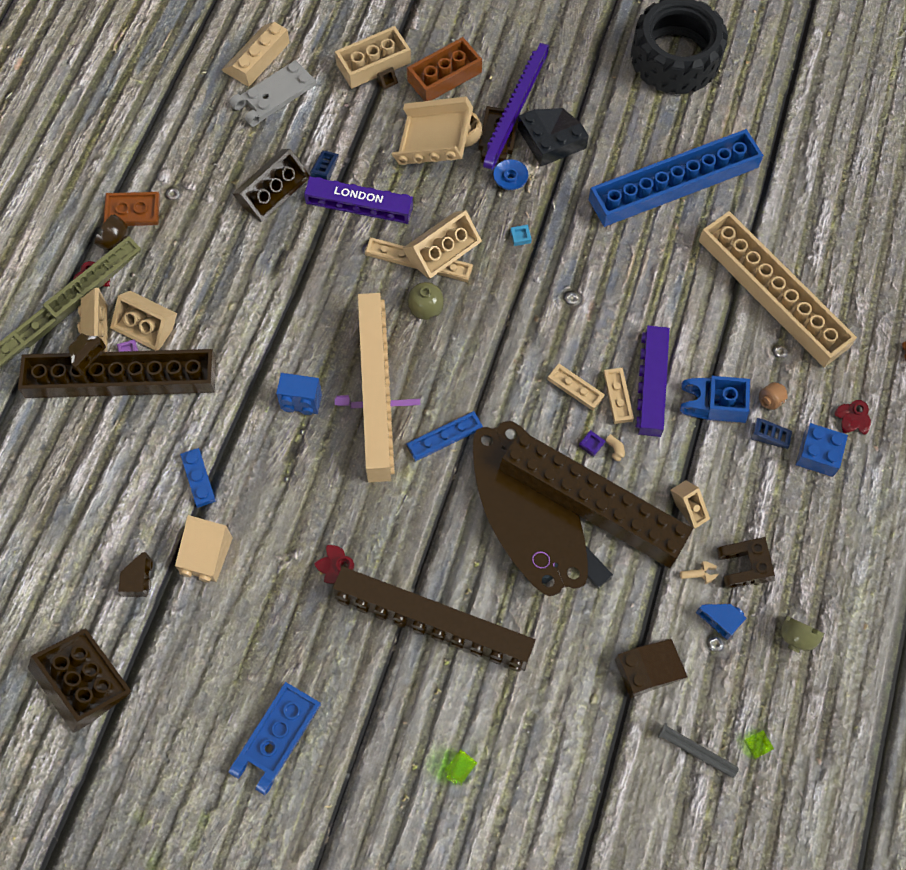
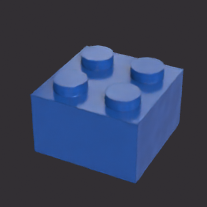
M281 373L276 392L280 408L286 412L298 411L305 415L318 414L322 397L319 378Z
M810 423L803 433L795 465L833 477L840 469L848 435Z

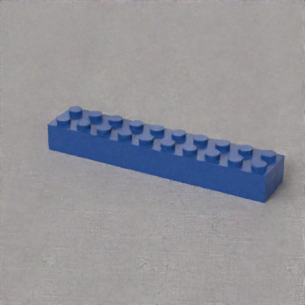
M745 129L590 188L588 200L602 225L606 227L757 169L764 155L748 130Z

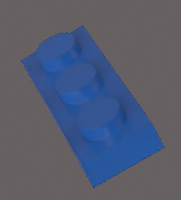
M197 448L181 453L180 455L197 508L216 502L200 449Z

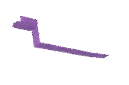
M349 395L336 396L337 398H335V405L349 406L350 404V408H363V402H351ZM420 399L391 400V407L420 405Z

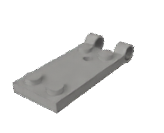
M294 60L243 94L232 96L229 103L237 111L248 104L253 110L246 114L245 120L250 126L254 127L316 86L317 83Z

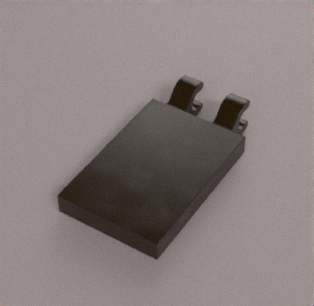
M486 106L482 135L478 145V150H483L482 163H484L487 154L488 142H490V138L493 132H495V127H497V123L500 121L502 113H504V108ZM518 119L499 156V163L506 160L507 154L512 155Z

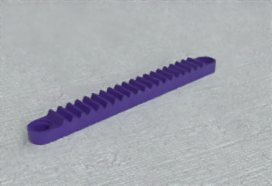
M540 43L537 50L532 51V56L527 61L525 70H523V74H521L518 84H516L514 93L511 94L509 103H507V107L504 109L497 127H495V132H493L490 142H488L484 168L494 169L546 60L549 51L548 44Z

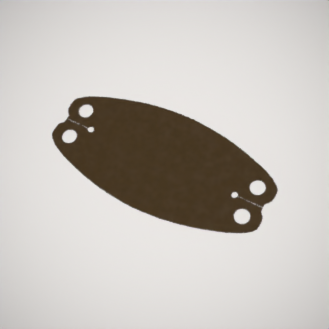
M513 421L502 422L496 429L489 427L477 429L473 439L476 483L487 519L508 556L536 589L549 597L559 594L566 587L576 589L584 586L588 577V561L585 538L579 516L499 470L502 458L515 440L507 438L505 432L508 429H514L517 432V436L521 430L527 434L529 433ZM485 435L491 436L493 439V443L489 446L481 442V438ZM537 552H545V553L548 554V556L550 557V564L548 565V563H549V558L547 557V555H545V554H543V553H538V554H536V555L534 556V558H533V555H534L535 553H537ZM553 563H557L558 567H554ZM574 567L579 570L580 575L577 579H571L567 575L569 568ZM543 576H552L555 581L554 585L551 587L543 585Z

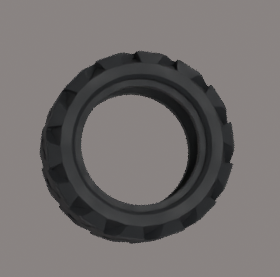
M660 0L657 4L654 2L644 10V14L640 15L636 24L631 47L634 70L636 73L640 72V78L647 85H653L656 87V90L665 93L687 94L691 90L695 92L702 89L717 75L727 46V27L724 25L723 19L716 10L713 11L708 4L700 0ZM665 35H681L693 40L701 48L702 52L686 57L672 55L661 49L655 40Z

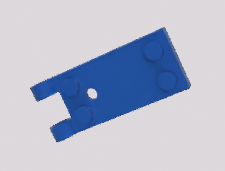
M285 682L239 756L232 764L229 774L239 779L244 773L248 762L265 772L255 790L266 795L321 706V703ZM267 745L273 746V750L271 752L265 751V747Z

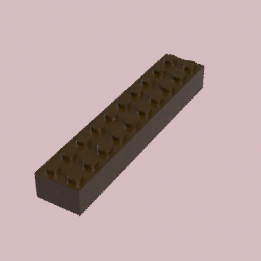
M213 349L102 352L85 372L80 375L75 372L71 364L70 353L22 354L18 390L24 398L215 393L216 357Z
M522 430L502 458L499 470L668 568H671L693 530L687 524Z
M343 566L333 586L335 598L341 605H353L362 613H374L375 617L380 620H392L395 625L402 628L408 626L413 628V632L424 635L426 633L431 635L435 641H447L456 649H468L472 655L489 657L491 662L499 665L502 662L509 665L511 670L517 672L525 671L536 641L534 638Z

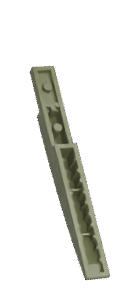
M130 236L46 301L42 309L0 341V368L26 347L30 348L81 305L82 297L94 288L100 289L141 251V248Z

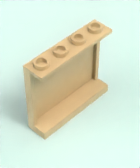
M467 96L404 104L403 110L407 115L399 152H392L399 165L462 159L473 106Z

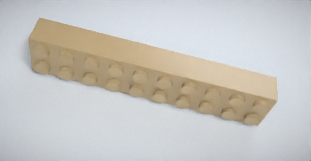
M730 211L702 230L699 242L823 368L853 345L857 337Z
M380 293L358 294L366 472L368 483L391 481V474H395L385 300H381Z

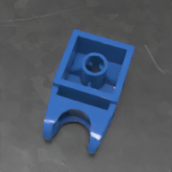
M711 376V378H690L681 383L682 390L694 394L698 398L697 400L681 404L680 411L683 414L707 420L746 423L750 406V379Z

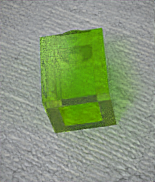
M460 749L445 769L447 774L445 778L455 786L457 783L462 786L477 766V762Z

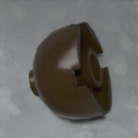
M115 214L110 215L100 228L102 229L101 234H97L94 244L102 249L112 250L127 238L129 230L125 221Z

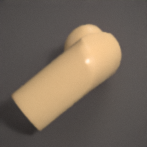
M610 434L605 441L614 449L612 458L615 461H621L622 457L624 458L625 456L624 445Z

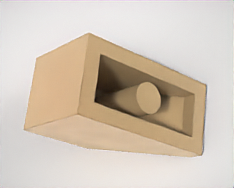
M685 480L670 490L677 508L692 528L695 529L710 519L699 487Z

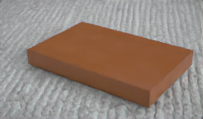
M106 193L104 222L110 215L115 214L125 221L127 226L158 225L160 193Z

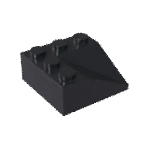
M564 108L534 109L519 115L518 130L541 167L587 148L589 135L582 124Z

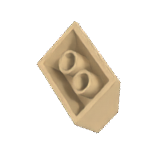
M94 288L81 298V306H78V313L81 317L80 322H78V331L80 334L100 337L106 346L103 352H107L108 305L100 289Z
M128 291L118 295L110 328L156 351L161 348L172 332L177 313L141 295Z

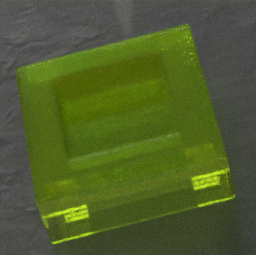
M764 730L744 740L754 759L774 749Z

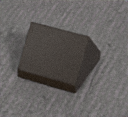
M393 67L377 74V82L383 90L398 84Z

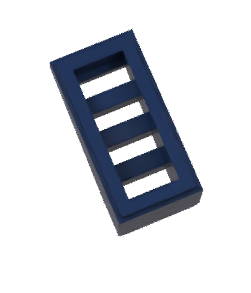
M322 150L310 172V177L330 180L339 154Z
M757 418L754 422L751 440L789 449L792 431L767 420ZM768 430L771 431L770 436L767 435ZM775 432L778 433L777 439L774 438ZM782 434L786 435L785 442L781 441Z

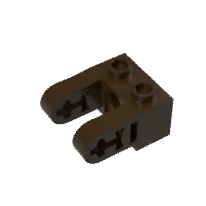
M765 537L717 548L720 560L747 555L751 563L752 570L724 576L726 588L775 581V573Z

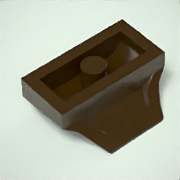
M81 333L68 347L71 364L78 374L82 375L106 348L100 337Z

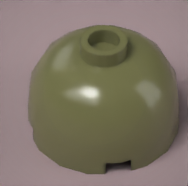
M419 283L409 292L408 307L413 316L428 320L430 317L438 316L443 310L444 298L442 291L433 283Z
M787 615L781 627L783 640L789 644V649L800 653V650L811 651L815 649L825 634Z

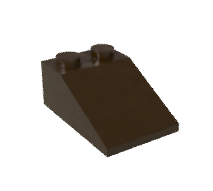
M672 639L637 647L620 653L615 658L630 698L688 678Z

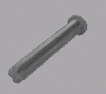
M666 722L662 726L658 738L662 737L732 778L737 775L739 768L736 765L667 726Z

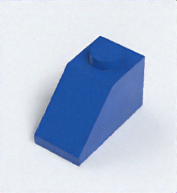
M731 604L701 605L696 611L702 619L726 640L746 620L743 611Z

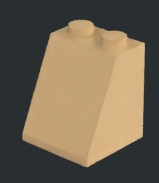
M188 515L175 567L180 572L179 574L185 577L197 576L199 580L210 583V581L217 582L233 539L226 525Z

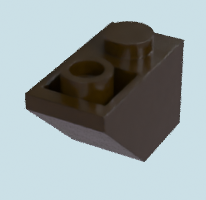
M142 552L120 572L118 592L123 597H147L148 590H151L149 571L153 569V560L146 552Z

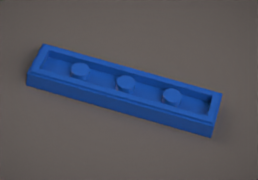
M473 411L406 443L416 462L474 434L477 429L483 426Z

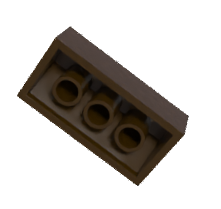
M281 149L232 194L245 210L262 222L309 179L310 175L291 149Z

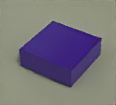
M590 430L579 443V447L594 457L606 441Z

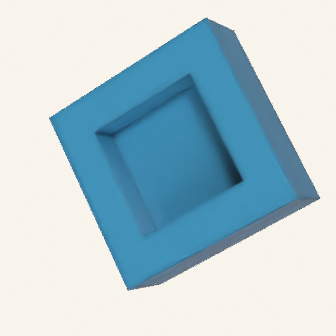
M528 225L510 227L514 246L531 243L532 239Z

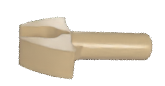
M703 561L701 569L680 571L679 576L681 579L701 577L705 580L706 585L715 580L719 574L709 575L705 573L707 570H715L717 566Z

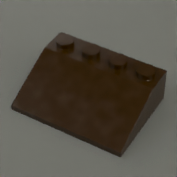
M86 628L32 655L29 661V671L73 733L95 721L132 692Z

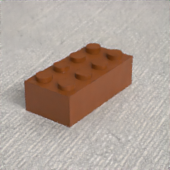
M462 37L407 67V81L424 101H431L482 73V58Z

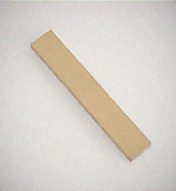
M370 237L365 250L366 256L415 268L403 250L405 246ZM456 260L437 273V275L468 283L473 264Z

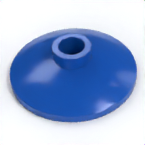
M508 159L496 165L493 177L501 188L516 190L527 182L528 170L520 161Z

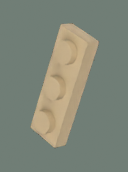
M561 364L555 367L547 379L592 411L595 410L605 394Z
M623 368L604 370L603 374L614 424L633 422L634 417Z

